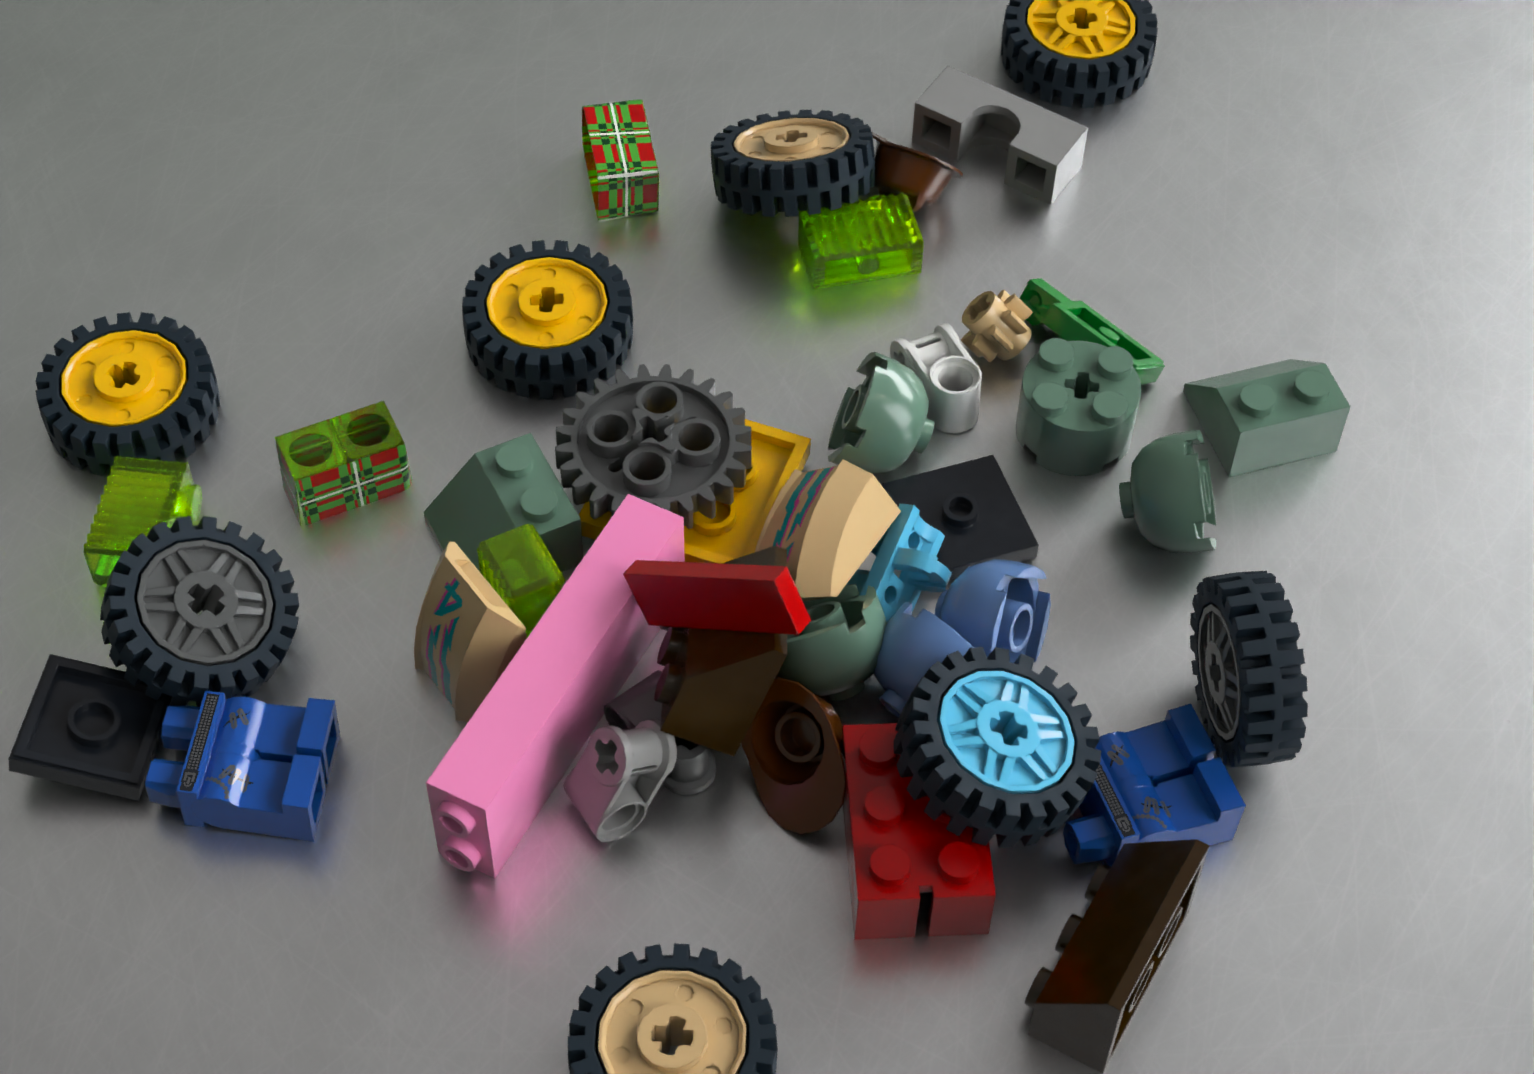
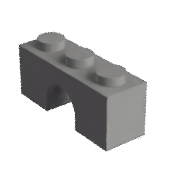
M947 66L915 102L912 142L955 162H958L969 149L975 146L995 145L1008 151L1004 184L1051 205L1082 167L1088 127Z

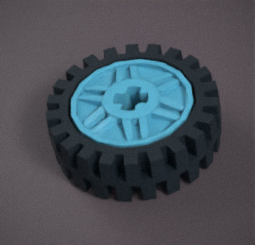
M983 647L969 648L964 656L961 655L959 650L948 654L942 663L937 661L921 678L909 696L895 728L898 732L893 741L894 754L901 755L896 766L900 778L912 777L907 791L913 800L916 801L927 796L930 800L924 812L933 821L945 813L951 817L946 830L959 837L968 826L973 829L971 842L984 846L988 844L994 835H996L998 848H1013L1020 839L1024 846L1037 843L1043 835L1048 838L1057 832L1072 816L1089 792L1098 774L1095 771L1101 761V750L1095 749L1100 740L1097 727L1087 726L1092 717L1086 703L1077 706L1071 705L1078 692L1069 683H1066L1059 689L1056 688L1052 683L1058 673L1046 665L1041 673L1037 674L1032 671L1034 658L1022 653L1014 663H1011L1009 660V649L997 647L993 649L988 657Z

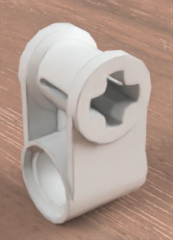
M943 323L936 326L932 334L911 341L899 338L891 342V358L912 369L923 382L929 400L927 418L935 422L934 427L942 432L953 434L966 432L973 428L978 421L982 372L961 344L954 328L948 323Z

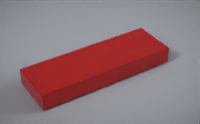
M635 560L623 573L648 625L799 635L811 621L787 566Z

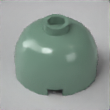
M871 352L861 362L856 371L866 375L865 380L856 389L848 387L840 404L828 444L829 448L837 450L828 456V461L839 465L842 459L873 474L890 472L900 467L909 458L912 451L922 453L931 439L935 422L926 418L929 400L923 382L913 370L897 360L877 352Z
M1200 430L1178 432L1155 439L1143 447L1132 462L1130 482L1119 484L1120 504L1124 519L1135 517L1141 535L1154 547L1170 553H1197L1213 551L1216 548V539L1204 538L1203 523L1208 522L1216 526V515L1208 458L1199 459L1198 453H1194L1193 445L1205 444Z
M856 584L846 585L837 597L803 601L811 621L799 635L787 634V656L776 677L798 682L814 695H828L832 701L845 700L860 693L865 688L864 681L875 673L887 624L875 588L868 586L866 595L859 596Z

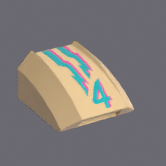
M844 459L837 466L807 472L795 469L780 490L766 518L755 552L775 545L787 549V568L802 601L837 597L901 510L872 473Z
M449 541L437 562L422 603L415 633L414 660L415 669L424 670L455 709V720L469 722L527 639L526 627L455 542Z

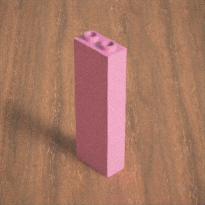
M627 494L427 780L426 786L438 852L454 867L466 872L476 869L493 878L497 877L604 715V705L616 697L659 632L660 626L648 625L623 573L635 560L685 562L684 517Z

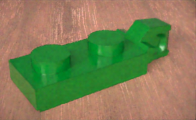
M1041 278L1029 279L1027 282V286L1020 299L1033 312L1026 319L1032 326L1046 325L1058 334L1057 338L1066 341H1089L1106 347L1118 346L1124 348L1133 357V367L1139 376L1141 385L1157 381L1165 367L1163 360L1081 300L1071 301Z

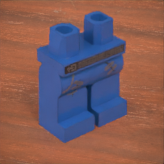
M205 691L200 707L167 706L161 733L164 748L187 751L185 762L155 758L151 761L145 780V787L150 802L181 808L184 823L189 826L205 827L207 823L224 829L314 842L326 795L325 784L329 783L340 738L335 700L309 698L306 707L266 704L249 697L226 699L225 693Z
M1190 703L1168 710L1164 721L1126 733L1116 731L1100 736V740L1095 749L1101 750V761L1095 771L1098 774L1089 792L1079 805L1083 817L1067 821L1063 830L1065 847L1074 864L1105 860L1106 864L1112 866L1125 843L1197 839L1211 846L1231 841L1234 838L1246 805L1221 758H1214L1216 749Z

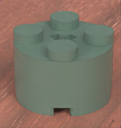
M1051 338L1040 345L1039 352L1032 357L1024 370L1016 418L1017 439L1023 449L1024 444H1026L1037 455V463L1055 473L1068 476H1089L1102 472L1103 465L1118 458L1117 462H1119L1127 454L1131 445L1141 398V382L1133 367V357L1131 354L1118 346L1106 347L1094 342L1066 341L1061 338Z

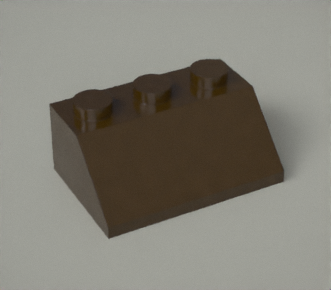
M775 545L722 564L787 566V549ZM660 626V629L667 631L657 658V664L665 667L658 680L654 700L662 703L660 731L734 757L787 656V634Z
M1197 839L1125 843L1112 866L1104 862L1099 864L1085 893L1084 898L1091 901L1085 915L1081 918L1071 914L1055 947V951L1062 954L1053 971L1042 967L1028 991L1025 1005L1033 1008L1028 1031L1029 1036L1101 1073L1105 1071L1189 912L1210 845Z

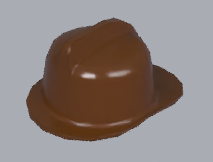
M872 132L873 138L877 142L875 149L874 186L878 188V194L882 202L893 209L914 213L922 206H931L938 200L951 177L961 178L963 176L959 169L940 159L905 146L894 144Z
M777 678L774 679L741 743L742 748L748 759L759 797L768 815L786 830L798 834L817 832L834 821L844 803L846 773L841 755L843 728L841 719L832 705L818 695H814L800 683Z

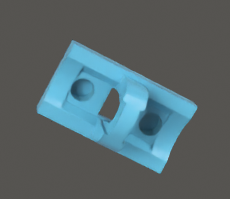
M899 504L898 508L901 512L871 551L876 556L871 570L858 569L846 584H856L859 596L866 595L868 586L874 587L881 603L886 623L906 601L912 603L913 612L921 591H945L952 572L941 562L937 561L938 557H936L945 535L940 530L927 524L920 517V510L915 505ZM894 570H902L899 578L893 573Z

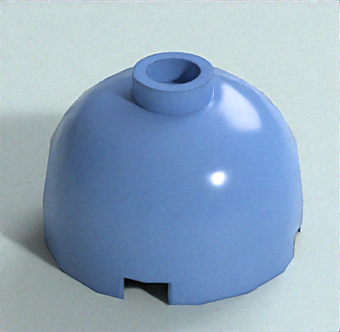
M993 559L975 564L962 572L950 585L949 589L941 593L936 603L935 616L952 627L973 647H983L987 657L997 647L1009 649V660L1011 663H1014L1021 653L1034 658V662H1036L1048 629L1051 607L1050 593L1039 591L1037 580L1047 579L1044 571L1035 566L1012 560Z
M906 601L885 626L882 647L874 673L877 681L885 690L879 701L890 713L899 718L912 691L932 665L937 661L942 663L948 654L958 650L964 656L968 649L973 648V646L952 627L924 608L914 618L912 616V603Z

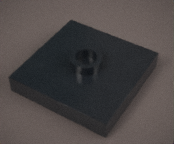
M994 455L882 483V487L897 506L900 503L915 505L920 510V517L927 524L940 530L945 535L936 557H938L937 561L941 562L952 572L949 581L955 580L968 567L989 560L1000 559L1022 562L1037 558L1039 544Z
M50 654L10 753L9 771L139 801L145 786L150 763L154 760L161 740L162 723L167 706H170L172 696L162 693L157 701L145 695L148 687L147 684L140 681L134 687L125 679V671Z

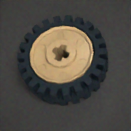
M790 110L779 111L778 116L771 117L767 113L756 116L757 121L747 118L738 121V126L729 125L723 129V133H717L714 141H711V166L716 196H718V200L722 204L727 203L728 208L735 211L742 208L745 214L754 215L761 210L763 216L775 217L778 212H785V217L798 216V211L806 210L808 215L821 213V207H826L832 211L842 208V202L852 204L858 201V195H867L870 192V187H874L875 152L871 128L859 118L851 119L848 114L840 113L833 116V111L821 110L818 114H812V110H800L798 114L791 115Z
M674 943L673 955H663L661 945L658 944L645 947V959L637 961L632 951L619 957L617 971L614 972L611 968L605 966L596 974L595 988L588 985L579 996V1010L573 1009L570 1019L568 1036V1066L570 1074L776 1073L778 1052L776 1024L773 1022V1011L768 999L761 998L760 985L752 976L745 980L743 979L742 968L739 964L729 958L722 966L718 964L717 952L704 947L699 957L690 956L689 944ZM671 1046H678L675 1055H667Z

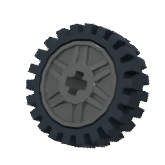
M187 516L176 518L171 528L167 526L165 521L152 526L147 537L141 533L131 542L128 550L123 551L106 585L101 605L100 620H104L101 630L104 644H111L109 654L111 660L116 667L122 664L127 667L124 678L134 687L140 681L148 685L145 695L157 701L162 693L172 696L170 706H186L189 701H196V706L200 707L205 691L225 693L226 699L241 697L243 694L246 697L251 696L260 689L264 682L271 678L280 666L290 648L297 629L299 617L295 615L299 608L298 593H291L295 581L290 570L280 572L279 568L283 559L276 550L273 549L265 554L261 551L265 542L263 538L253 532L245 540L239 536L242 526L231 521L228 522L224 530L216 528L217 518L203 516L198 525H193L191 517Z
M1267 571L1236 572L1206 577L1202 579L1203 582L1198 584L1196 588L1197 594L1193 597L1192 605L1195 612L1191 613L1190 625L1194 635L1190 636V649L1195 653V660L1191 661L1193 675H1197L1198 684L1195 686L1197 700L1202 701L1200 714L1203 724H1208L1207 734L1211 742L1215 744V753L1223 759L1224 765L1227 767L1231 766V768L1259 766L1292 760L1296 757L1295 753H1299L1302 747L1300 739L1305 737L1306 726L1302 718L1307 717L1308 703L1303 698L1302 692H1306L1308 689L1307 677L1301 674V665L1305 664L1303 649H1298L1296 642L1300 637L1297 622H1291L1293 609L1289 599L1284 600L1285 590L1281 583H1276V577L1272 573H1267Z

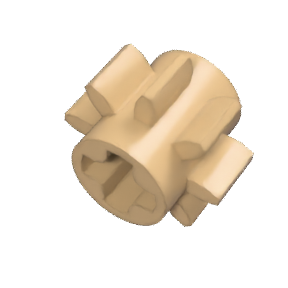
M1001 290L998 295L992 291L984 292L967 306L962 315V323L970 331L961 338V341L977 357L983 356L988 362H992L996 356L1003 361L1009 360L1018 355L1028 344L1032 331L1024 321L1033 312L1016 294L1010 296L1005 290Z

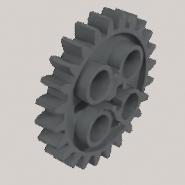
M641 364L638 368L637 378L629 379L621 369L615 370L616 384L610 386L605 381L596 378L593 380L594 396L578 391L575 394L576 409H563V426H558L555 430L557 446H555L556 467L560 469L562 487L572 488L573 503L580 505L589 502L590 517L592 519H597L608 511L613 516L627 494H630L684 517V526L691 529L693 528V513L699 511L710 519L715 518L716 501L731 505L734 502V487L744 488L746 484V469L751 468L752 446L751 426H745L744 408H733V394L730 391L715 396V380L713 378L702 382L700 385L694 384V370L692 369L684 372L679 379L672 378L671 368L668 364L662 367L658 376H650L645 364Z

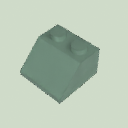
M1294 359L1185 383L1183 389L1228 477L1336 452L1351 407L1326 363Z
M531 433L475 453L424 511L425 521L442 553L449 541L455 542L499 596L576 567L583 559L581 519Z

